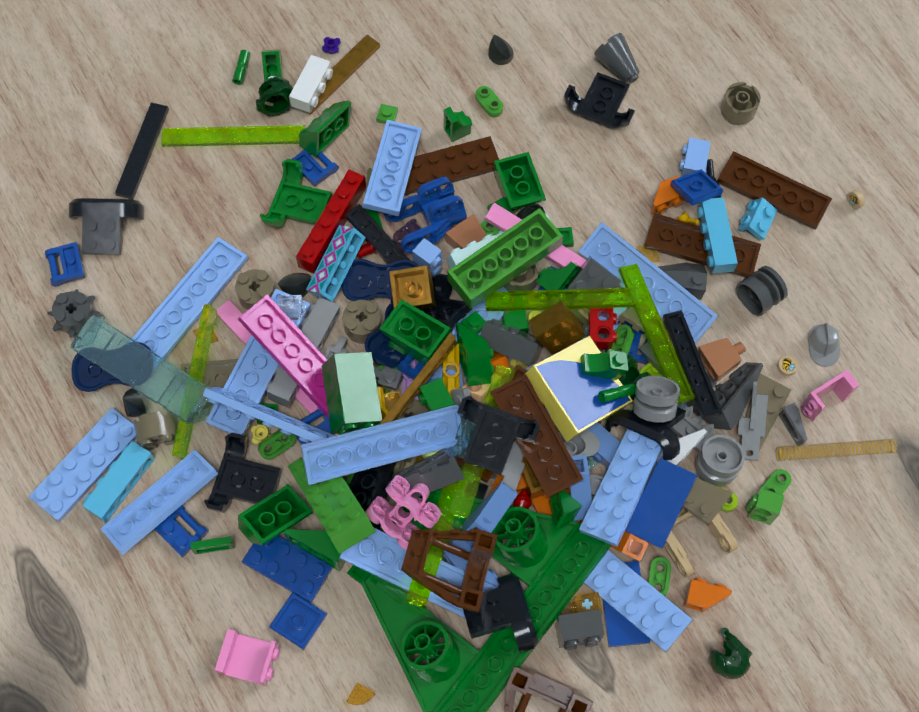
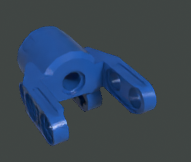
M440 177L420 186L417 191L418 195L403 199L399 216H389V214L383 213L389 222H397L419 212L422 213L427 227L407 234L402 239L401 246L404 252L411 253L427 234H430L426 238L430 243L438 242L452 226L461 223L467 218L463 200L459 196L454 195L455 190L449 178ZM443 184H447L446 187L440 189ZM413 204L411 208L406 209L408 205ZM413 241L411 245L406 246L408 242Z

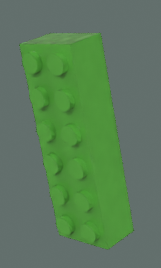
M539 208L448 270L447 281L471 309L562 245L563 235Z
M303 457L288 465L292 475L339 554L376 532L342 476L308 485Z

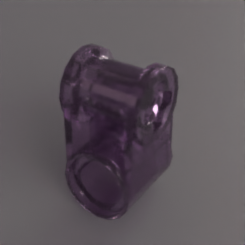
M411 219L393 234L394 243L403 253L404 250L398 241L402 240L407 234L422 229L417 224L416 219ZM413 241L408 242L406 246L411 245Z

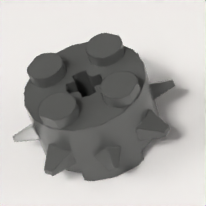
M78 289L58 294L53 303L52 311L48 312V315L53 316L56 320L52 328L53 331L64 330L69 334L70 338L74 335L85 333L84 330L90 332L96 316L100 315V312L92 307L95 296L86 297Z

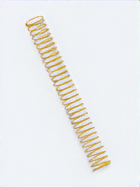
M888 439V440H891V441H890V444H889V452H888V450H887V442L885 443L886 451H887V453H890V451H891V453H895V452H894V445H893V451H892V447H891V442H892V440H894V439ZM877 440L880 441L878 445V453L880 452L881 440ZM862 441V442H865V443H864V446H863V454H862V455H864V452H865V444H866L867 441ZM868 441L867 454L869 453L870 441ZM850 442L846 443L845 455H847V446ZM853 442L854 444H853V447H852V455H853V453H854V445H855V442ZM857 442L856 455L858 454L859 442ZM842 443L843 445H842V448H841V456H842V454H843V446H844V443ZM807 444V445H803V446L806 447V448H805V452H804V458H805V456H806L807 446H809L808 444ZM822 444L820 445L819 457L821 456ZM831 444L830 457L832 455L833 444ZM835 444L834 455L838 457L839 446L837 448ZM796 445V446L798 447V458H799V451H800V448H799V447H800V446ZM816 445L817 447H816V450H815V458H816V455H817L818 445ZM792 446L794 447L793 459L795 457L796 446ZM809 446V454H808V457H810V450H811V447H810V446ZM777 447L779 448V458L782 461L781 447Z

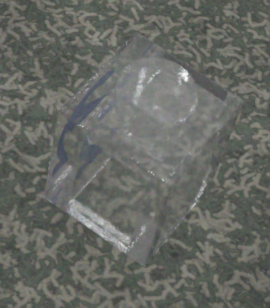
M278 295V306L291 320H303V313H306V302H303L302 295Z

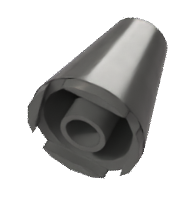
M618 33L608 39L609 42L605 45H600L594 55L625 83H633L639 78L638 74L640 71L624 35Z

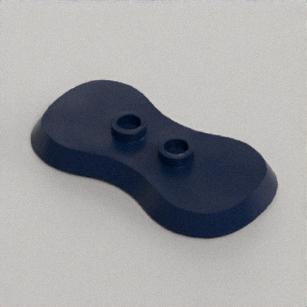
M356 259L353 261L341 285L342 292L351 301L370 300L377 297L393 300L389 272L419 267V265L407 259L398 260L390 264H376L365 259Z
M393 302L386 308L384 322L391 314V310H394ZM377 329L365 340L366 352H371L372 359L382 366L398 367L406 355L389 347L391 339Z
M141 342L128 343L115 350L85 348L78 352L73 359L71 368L72 380L79 390L85 392H92L114 383L139 386L147 382L152 375L153 355L150 348Z

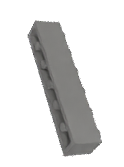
M321 297L318 298L316 303H312L309 311L310 315L308 318L305 317L301 324L302 333L319 351L322 349L340 315V305ZM278 365L274 380H270L266 387L268 399L290 408L300 387Z

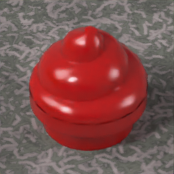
M527 490L521 491L513 501V507H523L529 509V506L532 507V501Z

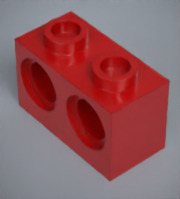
M590 305L588 336L591 337L598 349H612L613 342L617 341V331H613V325H616L617 313H613V306ZM604 316L607 320L602 321L598 317ZM605 334L607 338L602 339L598 335Z

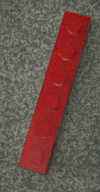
M348 169L296 255L299 268L313 274L315 273L339 225L343 226L346 223L345 215L356 206L365 191L366 181L364 175Z

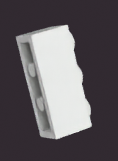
M313 55L310 56L289 95L291 107L311 113L313 107L317 106L318 97L324 92L328 79H331L333 74L330 61Z

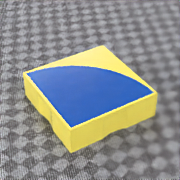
M590 336L539 362L525 373L566 442L585 432L595 423L614 415L633 401L630 396L601 403L598 393L622 386L619 379L613 380L582 375L581 356L584 353H601Z

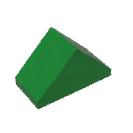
M565 491L552 496L549 500L555 528L560 529L574 521L582 507L579 502Z

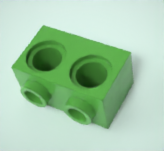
M760 488L756 494L753 493L752 498L747 502V518L771 525L780 515L784 495Z

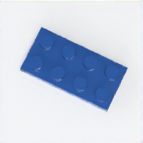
M280 536L273 538L262 546L253 543L241 561L242 564L311 604L333 569L332 566Z

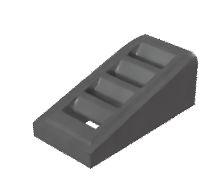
M795 402L784 407L779 413V417L798 446H803L808 439L798 406Z

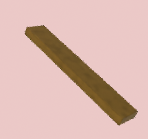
M366 35L331 68L333 69L332 77L330 80H327L325 90L319 95L318 104L316 107H313L311 113H309L310 115L380 48L379 42Z
M450 333L380 424L398 420L418 395L419 387L429 381L456 346V337Z

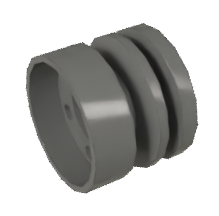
M762 266L752 276L746 277L736 286L737 294L742 304L748 311L757 316H762L773 305L779 304L780 301H783L788 296V289L784 280L769 266Z

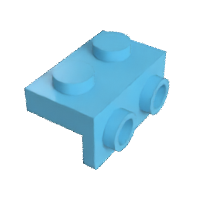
M763 197L751 200L747 205L744 216L740 220L738 230L740 232L748 230L759 241L765 239L777 209Z

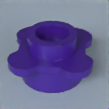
M325 37L322 50L328 54L339 52L340 39Z

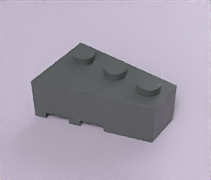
M496 319L486 321L480 334L481 337L487 340L489 347H492L493 351L529 366L538 361L543 345L534 335L520 331L516 327L503 325L501 321Z
M446 448L392 476L393 478L396 475L402 476L408 481L410 488L417 483H423L427 485L430 492L465 479L455 457ZM414 492L416 497L422 496L421 493Z

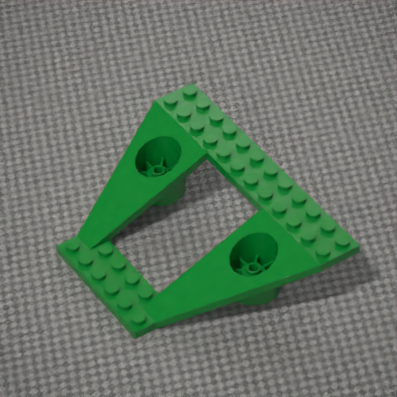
M437 489L430 492L425 503L431 502L440 509L441 516L438 522L431 529L425 527L417 520L414 521V517L410 522L420 530H433L439 521L443 519L454 529L463 531L464 521L484 500ZM510 506L491 532L498 535L491 558L509 572L517 575L519 580L528 586L524 596L539 643L612 545L579 531L581 526L579 522L572 521L557 529L555 528L553 517L550 515L530 511L523 507ZM402 507L403 511L410 512L408 508ZM530 534H533V536H532V538H531V540H530L528 537H529ZM509 539L505 546H503V540ZM514 544L517 545V548H511V546ZM354 565L347 572L352 579L362 585L423 712H487L506 687L514 666L521 667L534 650L519 653L513 629L510 627L493 632L480 651H478L398 586ZM440 638L445 639V643L437 644V641ZM439 649H444L441 656L438 655ZM419 653V656L414 661V654ZM423 659L427 661V665L419 664L423 661Z

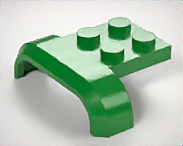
M286 159L282 161V180L266 216L260 214V217L264 224L274 227H282L286 219L315 225L333 194L331 191L301 185L303 176L301 161Z

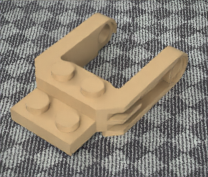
M682 508L674 527L694 515ZM718 513L708 527L722 548L727 553H730L738 548V543ZM671 531L664 548L680 573L685 578H688L695 574L696 571L693 570L691 563L686 557L685 550Z

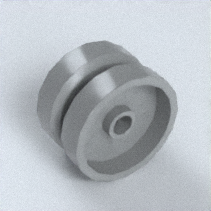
M647 376L639 379L635 389L634 413L638 417L651 422H667L672 420L677 412V402L680 394L679 385L673 380L660 376Z
M726 435L709 437L704 442L695 462L696 471L705 482L715 486H725L737 477L744 464L745 453L740 443L732 437Z

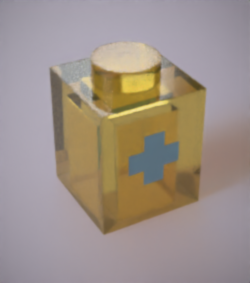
M599 592L575 595L572 599L573 602H570L571 614L600 609V614L603 613Z

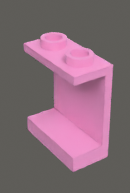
M848 370L842 372L808 395L800 406L803 414L810 418L811 421H814L826 407L820 400L821 397L833 390L838 398L844 402L858 388L859 383Z
M227 629L215 671L218 674L266 686L267 681L272 679L274 673L272 664L274 660L277 661L280 648H278L276 641L267 642Z

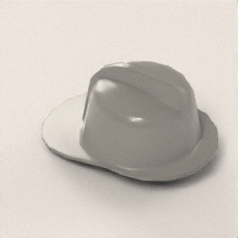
M828 323L812 327L808 337L809 352L812 360L819 366H832L838 361L840 356L838 331Z
M588 430L566 442L560 431L558 432L571 457L580 455L590 457L595 455L600 448L597 436Z

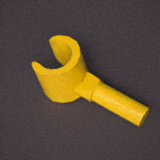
M683 211L681 216H677V219L680 221L694 224L699 223L698 219L689 217L686 211Z

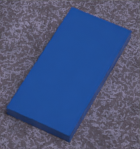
M660 458L625 531L663 549L698 475Z
M639 561L624 562L641 577ZM602 599L608 647L650 644L648 637Z

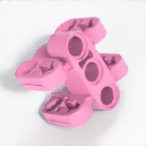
M396 475L385 488L388 495L397 502L396 505L391 506L384 498L378 496L369 505L365 513L370 521L375 524L380 523L386 534L397 538L398 544L407 551L412 530H420L417 526L411 524L410 521L413 517L414 521L417 520L425 527L431 529L438 522L441 511L435 504L431 502L425 503L430 494L427 485L417 483L410 488V484L405 478ZM414 492L421 493L423 498L416 497ZM402 507L408 508L410 512L403 511Z

